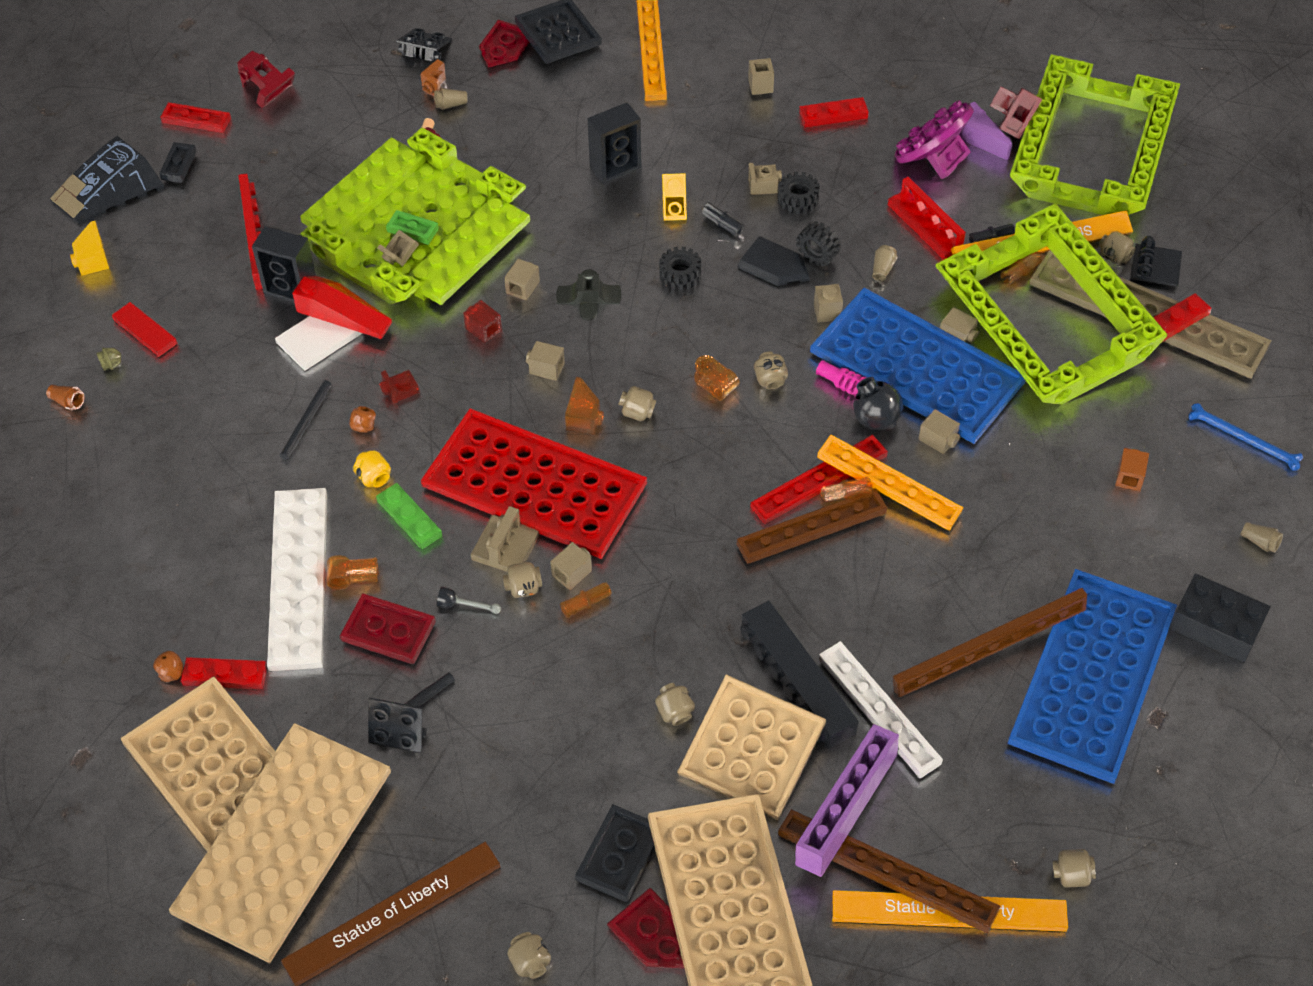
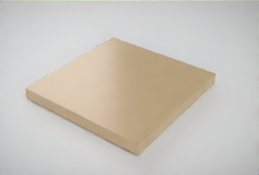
M725 675L677 773L730 799L759 794L764 814L779 821L821 734L826 719L729 675Z

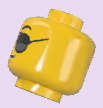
M373 450L362 452L357 456L353 471L366 487L378 488L389 480L391 467L381 453Z

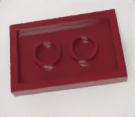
M362 593L340 634V639L342 642L414 665L436 622L435 616Z

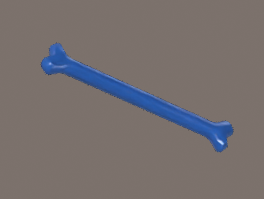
M1195 403L1192 405V412L1188 415L1189 420H1202L1284 461L1292 471L1300 469L1301 465L1299 462L1303 460L1302 453L1290 454L1206 412L1201 404Z

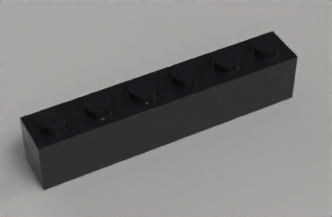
M768 600L743 613L742 625L740 626L743 637L753 643L757 656L760 660L766 661L772 677L775 680L779 679L787 698L791 701L794 700L798 707L826 719L818 740L824 742L828 749H831L856 735L859 721L772 603Z

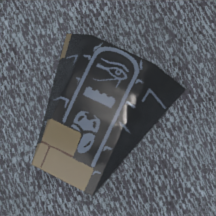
M116 136L86 160L63 183L50 200L79 225L107 213L106 209L116 206L119 208L126 205L125 201L137 196L140 199L147 196L146 192L156 188L159 191L165 187L146 158L119 136Z

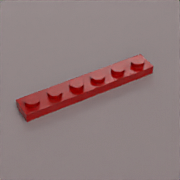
M246 173L240 174L238 177L251 271L255 288L260 290L262 285L252 245L261 233V231H257V228H261L259 215H255V212H259L257 200L252 198V196L256 195L254 182H249L248 174Z

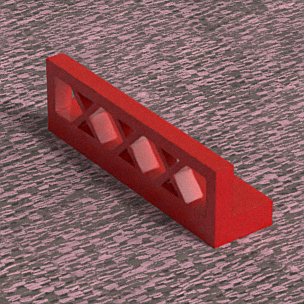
M909 177L904 178L901 192L888 198V206L943 260L953 255L951 250L953 247L964 245L966 232Z

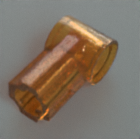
M336 555L327 560L326 584L331 589L342 590L348 588L351 583L378 582L379 580L377 558L349 560L345 556Z

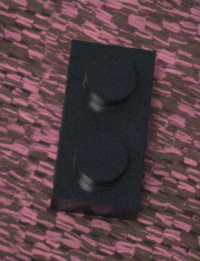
M173 142L159 173L161 180L183 183L197 152L195 145Z

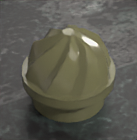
M104 347L102 348L103 351L96 354L103 370L111 369L112 371L120 364L121 353L115 348Z

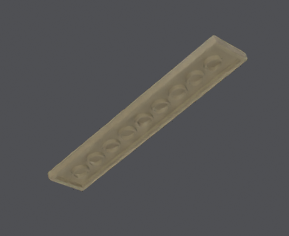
M1049 250L1031 277L1030 285L1105 316L1051 250ZM1119 277L1152 317L1179 303L1174 299ZM1209 314L1164 342L1252 379L1272 340Z

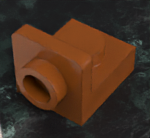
M437 59L421 73L422 89L426 93L434 96L435 90H440V84L446 79L444 62Z

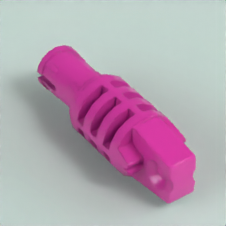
M824 360L819 363L816 369L817 375L834 382L836 388L854 395V397L858 393L856 385L866 378L855 374L853 371H849L847 368L839 369Z

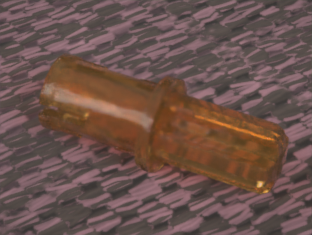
M1036 251L1022 260L1018 259L1013 266L1001 272V279L1007 276L1008 278L1003 282L1010 285L1021 276H1027L1032 269L1041 264L1043 261L1042 254Z
M868 476L852 481L843 480L842 483L823 487L821 489V497L825 502L871 493L872 484L867 485L871 480Z
M604 582L586 592L581 590L579 591L580 594L561 602L560 608L566 618L586 608L591 609L592 604L612 594L610 586Z

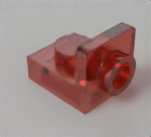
M386 370L381 372L382 381L379 382L380 388L384 396L389 395L393 403L420 393L419 386L410 370L389 377Z

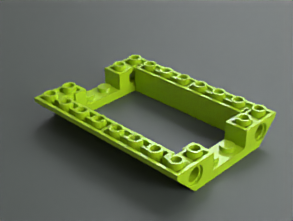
M1051 54L1037 96L1041 97L1042 101L1025 128L1010 177L1029 198L1056 203L1099 215L1126 210L1128 215L1145 209L1180 83L1137 74L1132 87L1091 77L1094 65L1092 63ZM1063 93L1149 112L1127 186L1105 179L1102 191L1057 181L1060 168L1040 165Z
M1056 203L1017 222L1015 235L982 251L977 244H974L936 264V268L1043 403L1062 405L1140 364L1167 337V333ZM1046 246L1120 333V335L1112 338L1110 350L1078 367L1070 360L1059 366L1058 370L1050 373V370L978 282Z

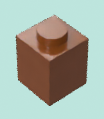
M1124 448L1119 462L1115 486L1141 491L1146 475L1149 453L1137 449Z

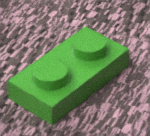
M399 210L395 211L386 225L387 232L396 234L400 230L413 240L427 245L430 244L439 230L437 222Z

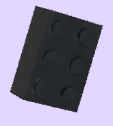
M628 102L587 118L590 168L602 184L642 168L641 118Z
M264 226L252 245L263 292L266 295L294 302L293 291L304 276H316L308 238Z
M1195 573L1175 612L1169 629L1245 663L1271 606Z

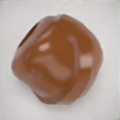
M365 406L356 407L351 412L349 419L351 429L360 433L372 431L376 413Z
M174 651L163 652L155 659L153 664L154 670L164 682L178 680L184 669L180 657Z

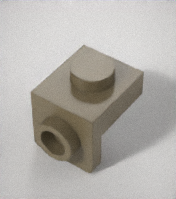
M398 230L386 248L381 244L377 248L383 252L381 257L392 265L396 262L403 267L419 244Z

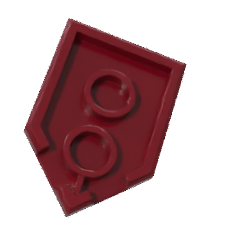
M497 20L480 43L479 49L489 68L518 60L530 42L517 25Z
M651 887L607 923V926L646 967L685 969L670 907Z

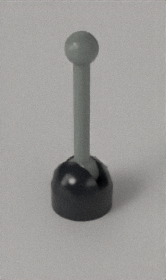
M441 586L437 598V607L451 608L458 603L491 610L493 614H498L501 611L499 604L488 605L457 598L454 590Z

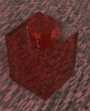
M482 300L468 307L463 313L465 328L483 343H486L502 331L501 315Z

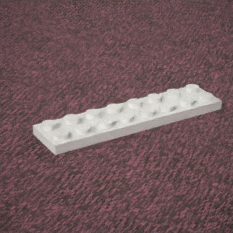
M326 488L275 491L267 659L269 672L323 668Z

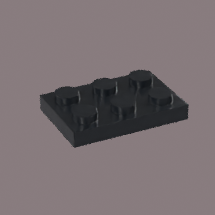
M612 804L575 874V880L628 902L655 849L648 819Z

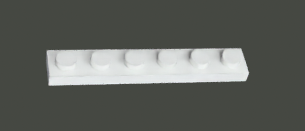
M841 641L819 654L818 660L869 720L875 725L899 734L898 754L919 778L942 765L943 759Z

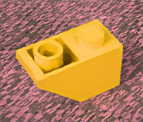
M685 173L662 174L664 220H687Z

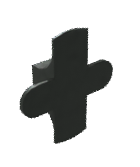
M592 269L584 270L581 274H578V280L574 284L558 286L556 291L558 304H580V316L586 320L597 316L598 304H620L622 296L620 285L604 284L600 280L599 274Z

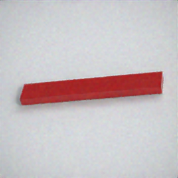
M874 435L853 445L856 449L878 461L887 457L888 451ZM822 462L750 502V508L764 524H767L851 476L826 462Z

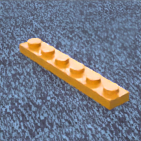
M833 435L828 437L818 452L817 458L869 487L876 488L878 492L949 531L962 513V506Z

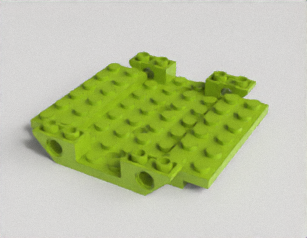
M420 128L407 140L410 147L392 137L388 139L300 216L301 222L308 226L300 235L308 238L310 249L321 263L389 304L404 301L413 294L424 301L430 298L442 305L530 222L529 214L509 204L526 189L525 184L492 166L488 167L483 173L457 159L455 145L424 128ZM459 183H464V184H466V185L456 186V185L459 184ZM396 210L437 222L439 230L429 245L417 242L419 245L403 267L396 262L393 265L381 257L383 252L377 248L379 244L386 248L395 234L387 232L386 225ZM428 210H436V212L427 213ZM370 264L376 265L375 267L366 268V266Z

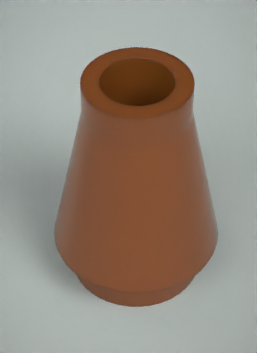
M52 384L46 391L49 399L56 401L68 410L79 409L84 403V393L78 387Z

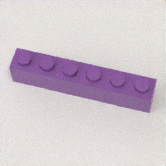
M873 724L797 842L796 866L822 877L895 760L898 752L899 734Z

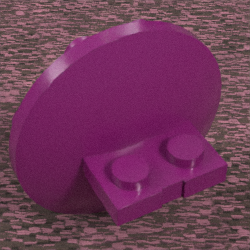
M958 100L950 105L949 109L945 107L939 109L934 113L935 117L927 121L923 126L919 127L918 125L908 132L909 137L900 140L896 144L898 149L895 152V158L899 163H908L927 157L941 179L948 177L957 165L971 153L959 135L974 112L970 103H961Z

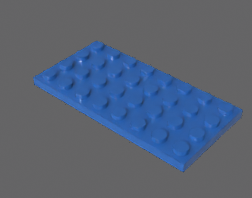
M863 288L810 346L812 354L839 369L847 368L849 371H853L862 377L872 376L875 381L890 383L899 391L903 405L919 414L928 417L936 409L960 423L958 434L973 444L978 441L1026 382L1018 370L866 288Z
M1075 569L1065 595L1083 588L1087 593L1086 610L1053 625L1007 744L1115 784L1177 604Z

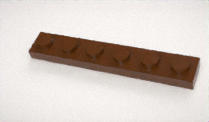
M875 488L737 539V546L746 563L750 564L886 514L887 506Z

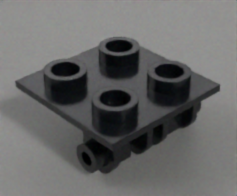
M414 28L396 42L401 43L398 51L402 55L414 58L420 57V59L425 58V60L435 62L437 59H441V52H438V50L450 42L452 38L445 37L443 33L435 32L431 34L426 33L424 29Z
M1146 236L1141 244L1136 243L1131 279L1178 287L1182 251L1155 247L1156 241L1152 236Z
M369 697L368 743L421 753L422 739H425L427 734V728L422 727L423 708Z

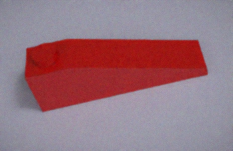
M304 276L293 291V298L298 313L379 339L383 338L392 324L391 318L338 282L319 276Z

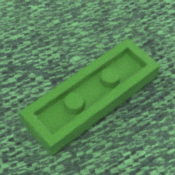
M395 483L376 496L377 502L421 550L442 537L441 529L398 483Z

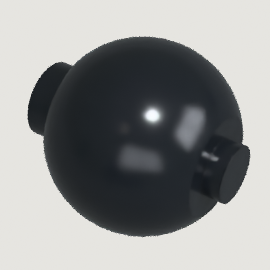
M872 376L861 380L856 385L858 393L855 395L853 409L857 420L871 430H891L897 425L896 422L903 411V400L899 391L890 383L875 381Z

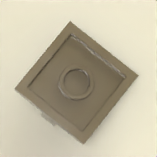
M509 506L505 515L502 514L500 517L491 516L471 553V560L507 572L510 565L527 561L540 536L539 531L520 524L519 509Z

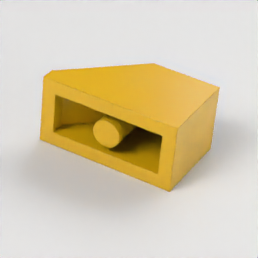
M92 221L72 243L74 251L73 254H70L74 268L79 267L82 276L109 269L96 222Z

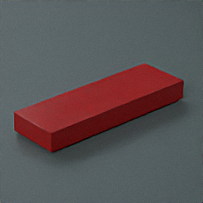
M168 102L160 118L161 122L166 124L224 133L231 120V115L229 112Z
M131 302L112 314L113 321L158 357L178 344L174 336Z

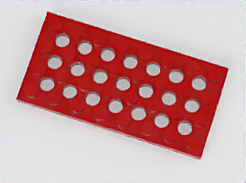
M470 408L421 479V485L498 517L502 514L505 515L509 506L519 509L520 524L539 531V534L565 545L573 542L579 548H585L590 555L602 559L647 485V477ZM479 435H485V436H486V438L483 439V440H475V439H474L475 436H479ZM502 443H505V444L508 445V446H507L506 448H504V449H498V448H496V445H499V444H502ZM469 452L474 454L473 457L468 459L462 457L463 454ZM523 452L530 453V455L526 458H521L517 456L519 453ZM546 460L552 462V464L547 467L540 465L541 462H544ZM490 461L496 463L493 467L484 466L485 463ZM568 469L575 471L572 475L562 474L563 471ZM516 470L518 471V474L515 476H508L506 475V472ZM455 471L462 472V474L458 477H452L449 475L451 472ZM589 478L597 480L594 484H587L584 481ZM478 479L484 481V483L479 486H474L471 484L473 481H476ZM533 479L541 481L537 485H530L528 483L529 480ZM612 487L620 489L617 493H609L607 491L608 488ZM500 488L506 490V492L502 495H497L493 493L495 490H498ZM555 488L563 489V491L559 494H553L550 492L551 489ZM579 496L584 497L586 499L582 503H576L573 501L574 498H577ZM522 497L529 499V501L524 504H519L516 502L517 499ZM601 505L609 508L605 512H598L595 510L596 507H599ZM544 506L551 508L547 513L538 511L539 508ZM567 515L574 517L570 522L561 520L562 517ZM590 524L597 527L594 531H586L584 529L585 526Z

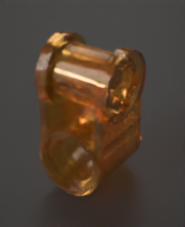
M704 355L697 358L695 362L697 371L695 372L694 380L697 385L708 391L715 399L724 400L740 385L738 376L713 357Z

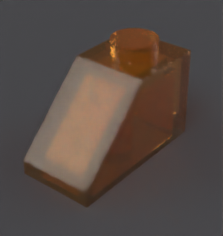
M576 377L565 413L566 430L595 435L597 425H602L604 412L600 411V400L582 378Z

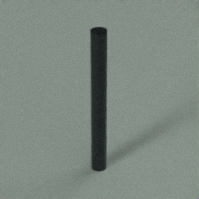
M323 380L281 451L280 457L282 459L289 460L331 388L332 384L329 381Z

